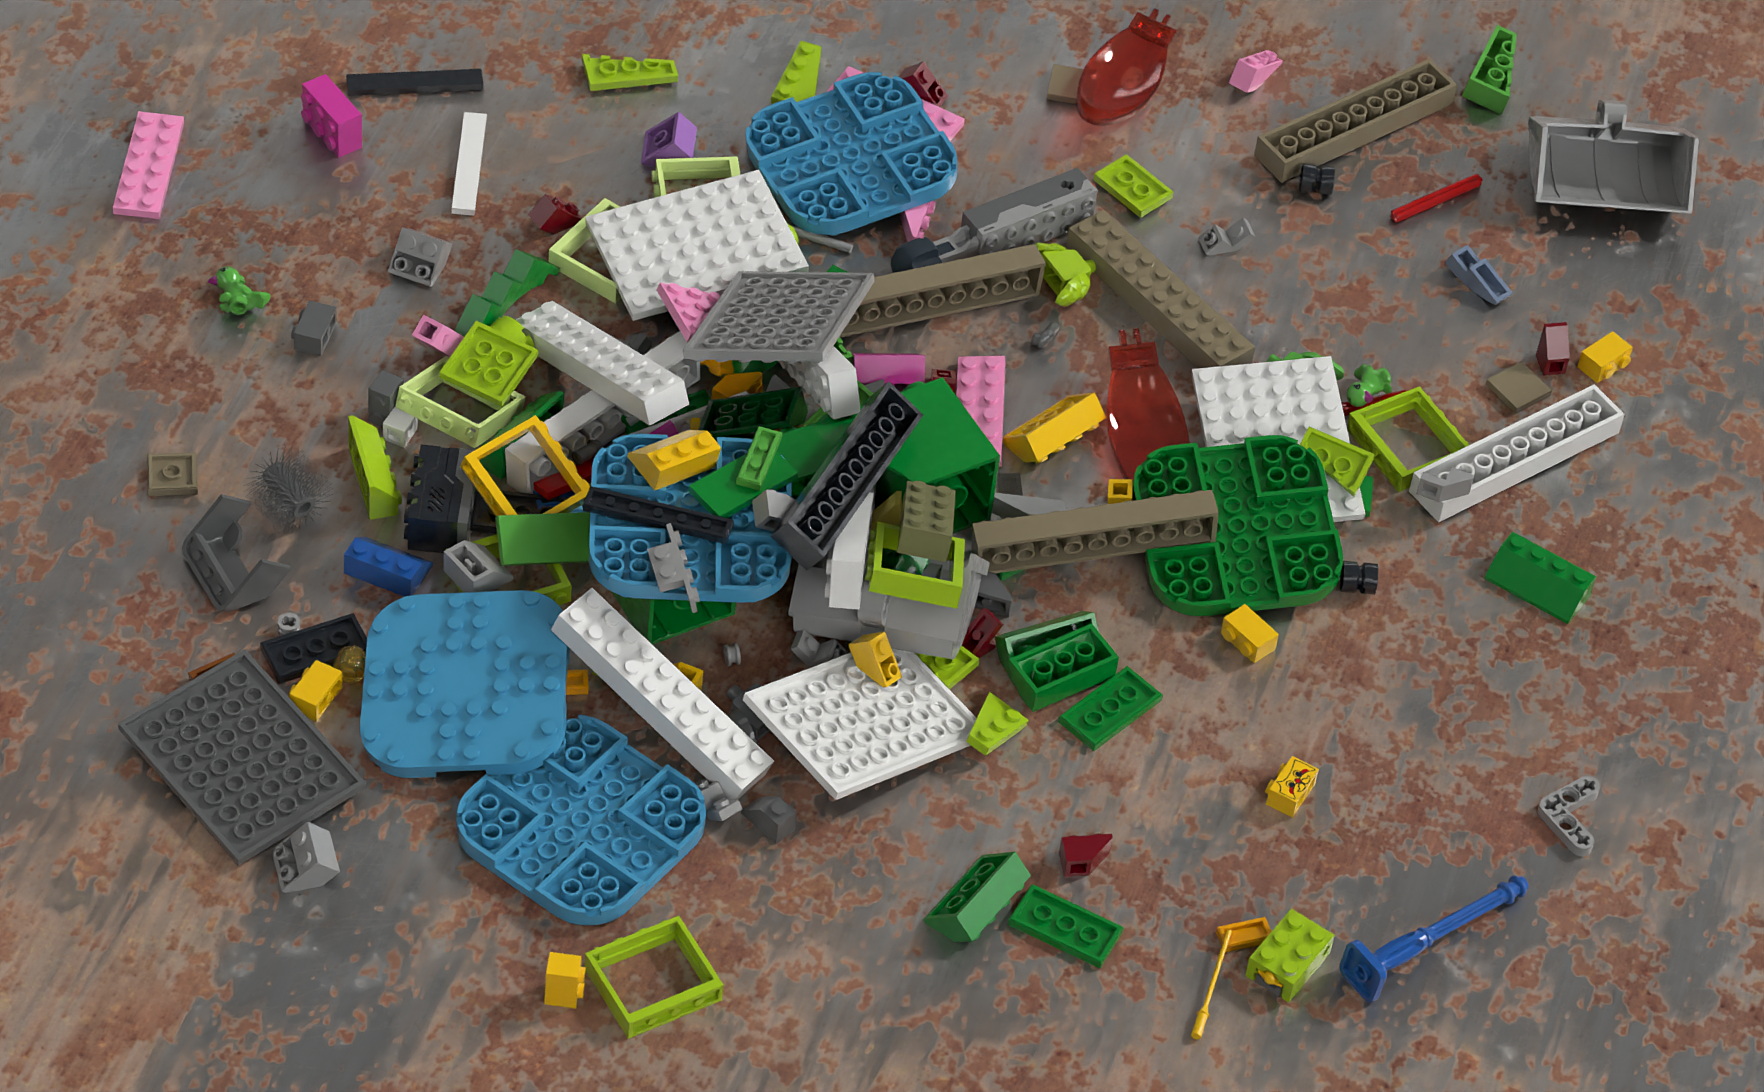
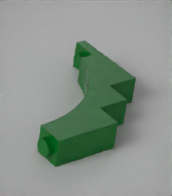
M515 249L504 273L501 274L494 271L483 295L472 294L454 331L465 337L475 321L490 326L496 319L501 318L522 295L542 285L548 274L557 276L560 267L540 257Z

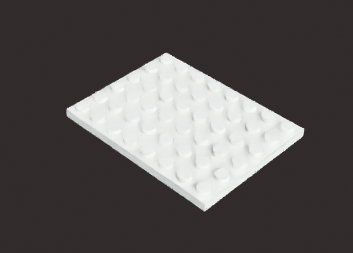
M759 170L585 217L586 225L633 321L668 311L657 292L660 282L666 284L675 283L680 287L689 289L694 287L709 294L710 292H716L722 295L738 271L809 272V265Z
M1331 356L1192 369L1191 376L1206 447L1244 443V438L1266 435L1291 437L1298 440L1297 444L1300 445L1309 426L1350 443ZM1325 473L1329 489L1328 499L1334 522L1365 519L1360 487L1355 497H1353Z
M892 649L902 678L885 688L857 668L852 653H848L748 691L744 694L743 701L824 789L837 800L971 746L966 740L977 718L914 652Z

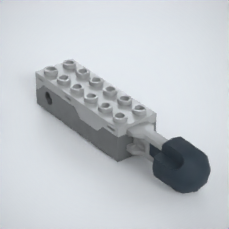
M1075 168L963 211L961 227L952 235L934 242L927 237L917 238L899 246L891 258L892 272L897 273L1042 243L1062 234H1067L1071 226L1094 215L1098 190L1079 168Z

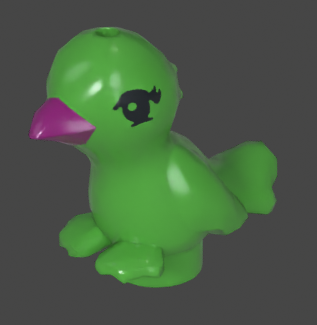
M229 266L221 267L215 276L208 280V283L224 290V293L220 294L219 298L220 302H224L220 304L221 311L228 313L232 312L233 314L240 315L244 314L247 310L254 309V307L263 309L271 297L268 292L252 291L245 285L244 277L235 268Z
M1362 364L1354 371L1355 378L1360 380V382H1354L1347 389V400L1355 407H1362L1373 400L1372 396L1382 391L1386 394L1391 393L1392 387L1389 385L1391 384V376L1388 370L1384 367L1373 369L1371 365L1366 366Z

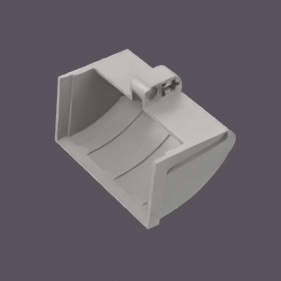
M1599 100L1596 119L1529 116V162L1531 180L1535 192L1534 201L1692 213L1699 138L1681 127L1626 122L1627 105L1622 101Z
M829 551L824 558L807 571L800 564L798 565L788 612L789 616L793 617L794 632L805 629L811 635L852 642L863 634L885 631L891 649L954 659L967 633L982 575L987 576L990 562L976 554H970L969 559L964 558L963 588L957 609L869 592V581L865 580V577L859 610L829 607V598H825L826 568ZM928 559L929 564L923 570L921 576L949 581L950 561L942 562Z

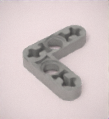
M1591 776L1581 777L1541 799L1537 810L1543 822L1577 856L1589 855L1594 844L1592 835L1571 814V812L1597 798L1600 783ZM1565 795L1572 796L1575 802H1566L1562 797ZM1568 823L1572 829H1562L1559 824Z

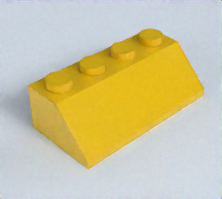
M1095 392L1068 395L1004 435L1003 444L1023 462H1035V464L1047 460L1048 454L1063 450L1065 448L1064 444L1080 439L1082 437L1081 433L1099 427V422L1105 419L1106 416Z

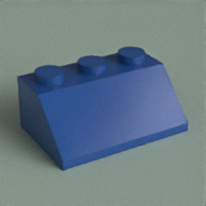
M355 537L344 553V574L404 597L414 595L433 566L431 561L368 537Z

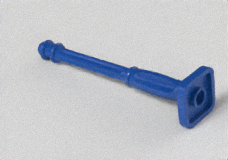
M1511 876L1508 883L1499 882L1497 889L1426 928L1419 927L1416 931L1390 941L1373 953L1361 941L1353 940L1346 945L1339 965L1340 972L1364 1000L1371 1003L1377 1000L1381 994L1387 978L1386 971L1406 963L1424 949L1430 948L1435 940L1500 904H1512L1515 897H1524L1529 888L1528 882L1522 876Z

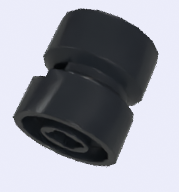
M1303 163L1300 173L1299 191L1313 193L1317 190L1318 194L1332 195L1335 166L1321 165L1320 168H1317L1316 164Z
M1343 561L1340 575V591L1355 593L1356 590H1359L1361 594L1375 595L1378 584V564L1364 562L1359 566L1354 561Z

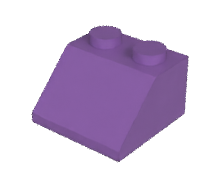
M677 112L645 132L641 163L646 166L656 167V159L693 158L697 127L680 112Z

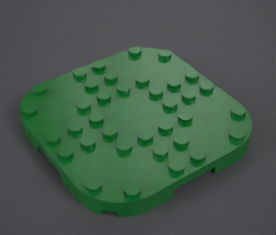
M1266 435L1244 438V443L1198 448L1197 443L1170 445L1159 448L1147 455V459L1141 465H1138L1134 475L1133 501L1150 497L1158 498L1173 494L1212 490L1219 512L1216 542L1146 549V552H1144L1151 588L1162 603L1172 610L1185 615L1210 616L1232 613L1244 604L1252 611L1309 605L1322 600L1334 590L1341 575L1343 550L1338 529H1335L1324 468L1321 460L1310 447L1308 449L1297 444L1298 440L1291 437Z

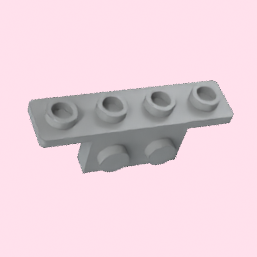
M671 523L666 524L670 543L647 549L659 591L661 593L684 586L692 613L698 612L696 602H700L697 588H691L690 586L691 583H694L691 569H685L684 566L688 564L685 550H679L678 547L682 545L679 531L674 532Z

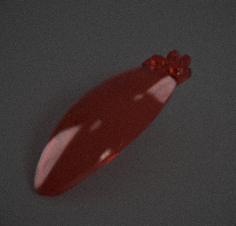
M1154 8L1149 17L1137 12L1128 28L1108 40L1091 57L1081 74L1076 92L1077 112L1085 122L1097 126L1112 125L1132 117L1150 102L1161 83L1166 66L1167 48L1177 31L1167 26L1171 19L1170 15L1166 14L1162 22H1158L1156 19L1159 15V10Z
M1133 328L1132 337L1134 344H1127L1125 330H1118L1120 345L1108 347L1112 372L1106 406L1108 437L1120 473L1124 479H1133V481L1138 465H1141L1147 459L1148 454L1165 446L1190 443L1182 408L1172 385L1159 365L1155 341L1142 343L1139 328Z

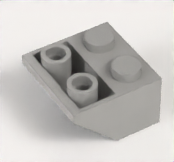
M402 227L388 272L432 287L446 265L453 243Z
M463 540L444 551L443 571L464 593L491 592L513 580V575L504 566H501V563L484 545Z
M306 822L271 850L281 891L284 893L322 887L340 873L330 831L312 823Z

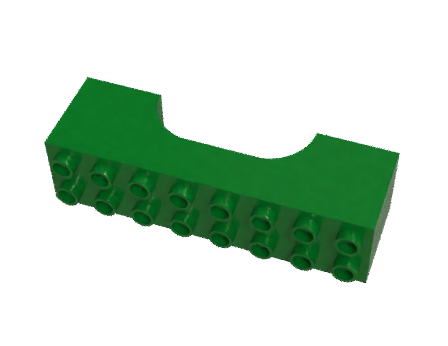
M943 377L928 383L918 381L908 385L900 393L923 414V417L876 482L875 509L896 491H902L903 501L907 481H921L927 485L935 487L946 486L951 490H955L953 534L971 528L973 523L990 521L1000 462L999 453ZM868 399L860 406V410L866 404ZM827 413L815 423L800 428L794 426L786 427L780 431L782 432V439L777 452L798 472V479L791 482V498L797 500L858 413L837 419H832ZM611 591L634 628L652 645L735 614L736 602L700 601L696 602L698 612L692 613L689 600L622 597Z

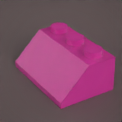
M851 353L854 356L852 365L856 368L857 380L863 385L881 379L885 381V384L889 381L894 387L895 384H905L906 388L908 385L918 381L925 383V355Z

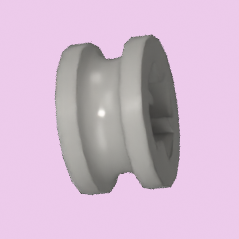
M285 613L279 616L278 632L281 636L300 630V619L296 614Z
M733 643L732 646L724 644L723 654L726 665L731 666L732 663L740 665L741 655L738 644Z

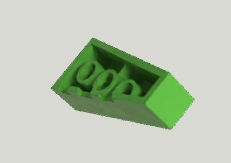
M1499 25L1496 26L1466 85L1462 97L1502 115L1510 98L1509 90L1512 81L1511 73L1514 64L1513 56L1515 54L1516 33Z

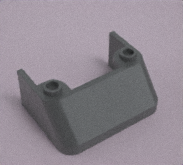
M223 494L217 498L186 537L182 545V552L214 607L220 611L230 612L268 598L290 572L291 567L290 565L260 559L250 573L247 571L235 548L242 540V529L238 521L252 504L248 500Z

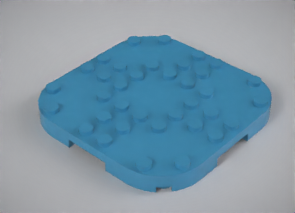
M868 72L834 82V89L799 102H796L791 97L769 105L758 111L751 118L752 123L750 126L746 127L747 153L753 165L761 172L768 188L790 221L797 227L815 234L835 236L931 202L946 194L957 179V154L954 146L943 131H938L924 111L923 102L913 87L895 75L893 78L882 76V72Z
M625 435L614 439L612 445L607 448L602 447L598 451L592 464L591 486L711 514L688 491L689 485L747 454L753 440L717 437V443L721 447V451L715 468L654 491L627 455L629 452L668 438V435ZM791 483L776 490V492L787 494L791 497ZM753 504L728 517V519L734 520V527L727 544L680 534L682 545L678 547L679 550H685L688 564L684 566L685 569H691L694 583H691L690 586L691 588H697L700 601L757 602L776 593L788 579L791 555L771 537L773 531L755 527ZM590 512L589 565L594 577L600 584L622 597L688 600L684 586L660 593L647 549L670 543L666 528H654Z
M519 590L419 594L403 597L386 606L375 617L370 626L366 647L360 734L365 751L371 762L373 761L383 772L402 778L436 777V772L486 770L487 775H506L534 770L543 765V760L551 754L555 755L564 740L566 731L567 665L570 660V648L551 631L559 614L563 612L559 605L543 594Z
M578 715V719H566L565 736L560 748L555 755L551 754L543 760V765L520 774L491 776L485 774L476 782L459 802L456 832L459 843L471 858L556 917L568 923L578 925H600L624 915L698 844L705 829V799L693 781L668 764L664 768L628 745V737L607 723L590 716Z

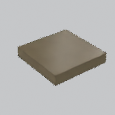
M1054 64L1046 99L1090 107L1097 71Z
M1522 361L1488 378L1485 384L1515 414L1549 397L1552 392Z
M196 452L147 454L148 496L198 494Z

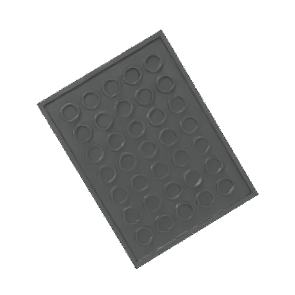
M245 649L118 723L120 732L238 866L295 832L306 822L313 821L366 788V782Z

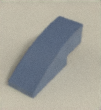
M1468 245L1452 253L1445 261L1450 270L1467 287L1494 305L1513 294L1486 258L1480 261Z

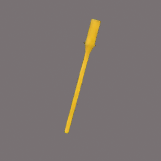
M1230 929L1226 931L1204 1004L1196 1013L1197 1017L1191 1037L1197 1040L1201 1039L1206 1020L1209 1018L1208 1005L1232 933Z

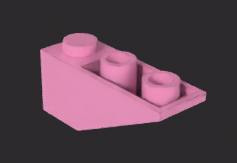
M1268 50L1238 59L1229 84L1246 93L1255 91L1282 64L1283 60L1277 58V54Z
M936 201L900 212L899 217L907 242L917 238H924V232L922 231L923 229H928L930 222L928 215H933Z
M425 315L422 316L412 334L421 344L448 357H451L464 336Z

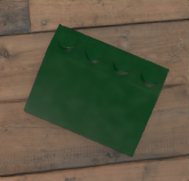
M794 387L709 400L698 430L708 431L715 438L756 432L759 426L774 430L804 424L808 409L802 388Z

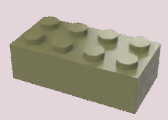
M907 481L901 505L897 553L942 562L947 561L953 534L955 490H951L946 486L935 487L927 485L921 481Z

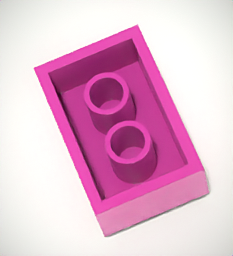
M324 74L302 83L301 100L303 110L301 111V116L304 122L309 123L314 129L315 134L324 140L327 148L333 151L338 158L362 148V114L333 81Z

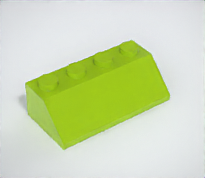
M353 415L348 416V449L369 520L398 515V505L402 504V496L400 490L395 489L397 486L395 473H390L391 460L389 454L385 455L384 453L386 451L384 437H379L377 428Z

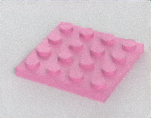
M660 282L657 287L659 296L687 342L690 341L721 297L716 292H710L709 294L694 287L690 289L680 287L675 283L666 284Z

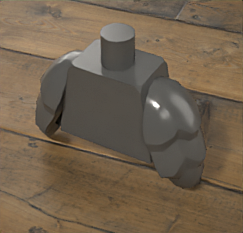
M753 684L746 691H743L737 685H733L727 692V697L732 700L728 717L757 744V741L771 730L743 701V697L746 692L762 686Z

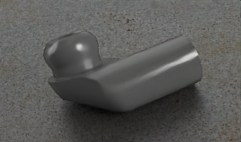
M1051 322L1042 335L1035 333L1031 340L1032 345L1038 346V348L1045 347L1059 331V324Z

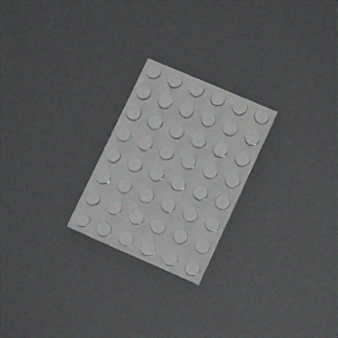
M738 271L683 349L684 359H692L696 362L706 359L716 360L717 362L739 360V362L762 360L764 363L785 361L786 363L808 361L811 364L823 362L875 282L874 273Z

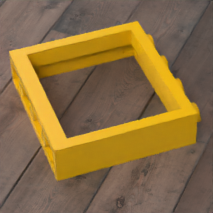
M536 415L464 457L460 465L496 517L501 515H517V513L479 460L529 431L575 493L574 496L543 514L570 513L583 505L590 486L588 482L581 479L575 464L566 458L559 442L553 440L546 424L540 421Z

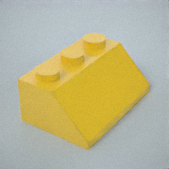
M687 430L629 452L627 457L653 490L656 491L715 468L721 447L708 431Z

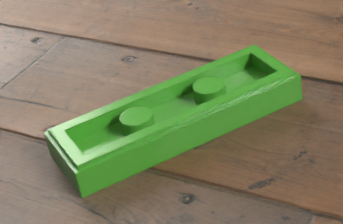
M758 427L737 476V485L761 490L782 439V432Z

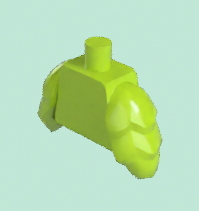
M1036 243L1035 245L1046 263L1043 278L1057 295L1055 303L1066 307L1083 299L1090 288V275L1096 270L1095 262L1092 259L1084 260L1076 250H1066V248L1056 243Z

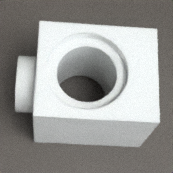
M394 407L383 422L384 440L405 448L418 429V419Z

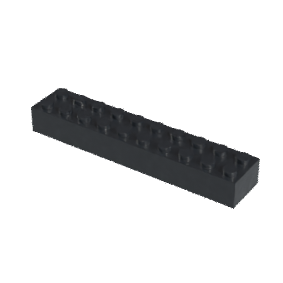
M889 381L871 395L771 534V537L806 571L825 557L923 417V414Z

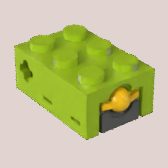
M1291 908L1250 956L1245 976L1251 980L1255 979L1256 983L1277 996L1281 995V998L1289 1003L1330 954L1335 935Z

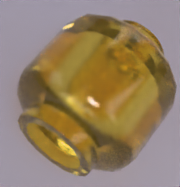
M345 646L340 649L333 668L342 671L344 683H355L363 679L366 652L358 646Z

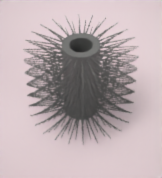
M277 452L276 462H271V465L267 464L269 467L264 472H259L263 473V475L256 476L259 477L257 478L258 480H263L260 481L262 486L255 491L258 497L254 501L257 500L258 502L261 499L263 501L259 504L261 507L268 505V512H270L268 515L272 513L273 517L279 519L276 523L284 521L285 518L283 517L285 514H287L288 521L289 518L293 519V525L296 517L297 520L300 518V528L303 516L309 515L313 508L322 509V507H315V502H326L314 501L320 498V496L323 497L320 493L316 494L318 491H321L320 489L322 488L320 486L323 482H321L320 478L318 480L315 478L316 476L311 473L313 470L308 471L312 465L305 467L304 463L301 461L297 463L296 461L290 466V460L288 459V462L284 461V455L280 463V460L278 462Z

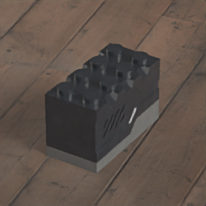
M421 444L419 454L414 455L413 468H416V470L411 473L410 486L413 488L408 490L407 505L410 506H408V509L405 508L404 523H408L404 528V539L408 540V550L444 553L446 549L463 540L469 541L477 489L460 465L464 457L475 450Z

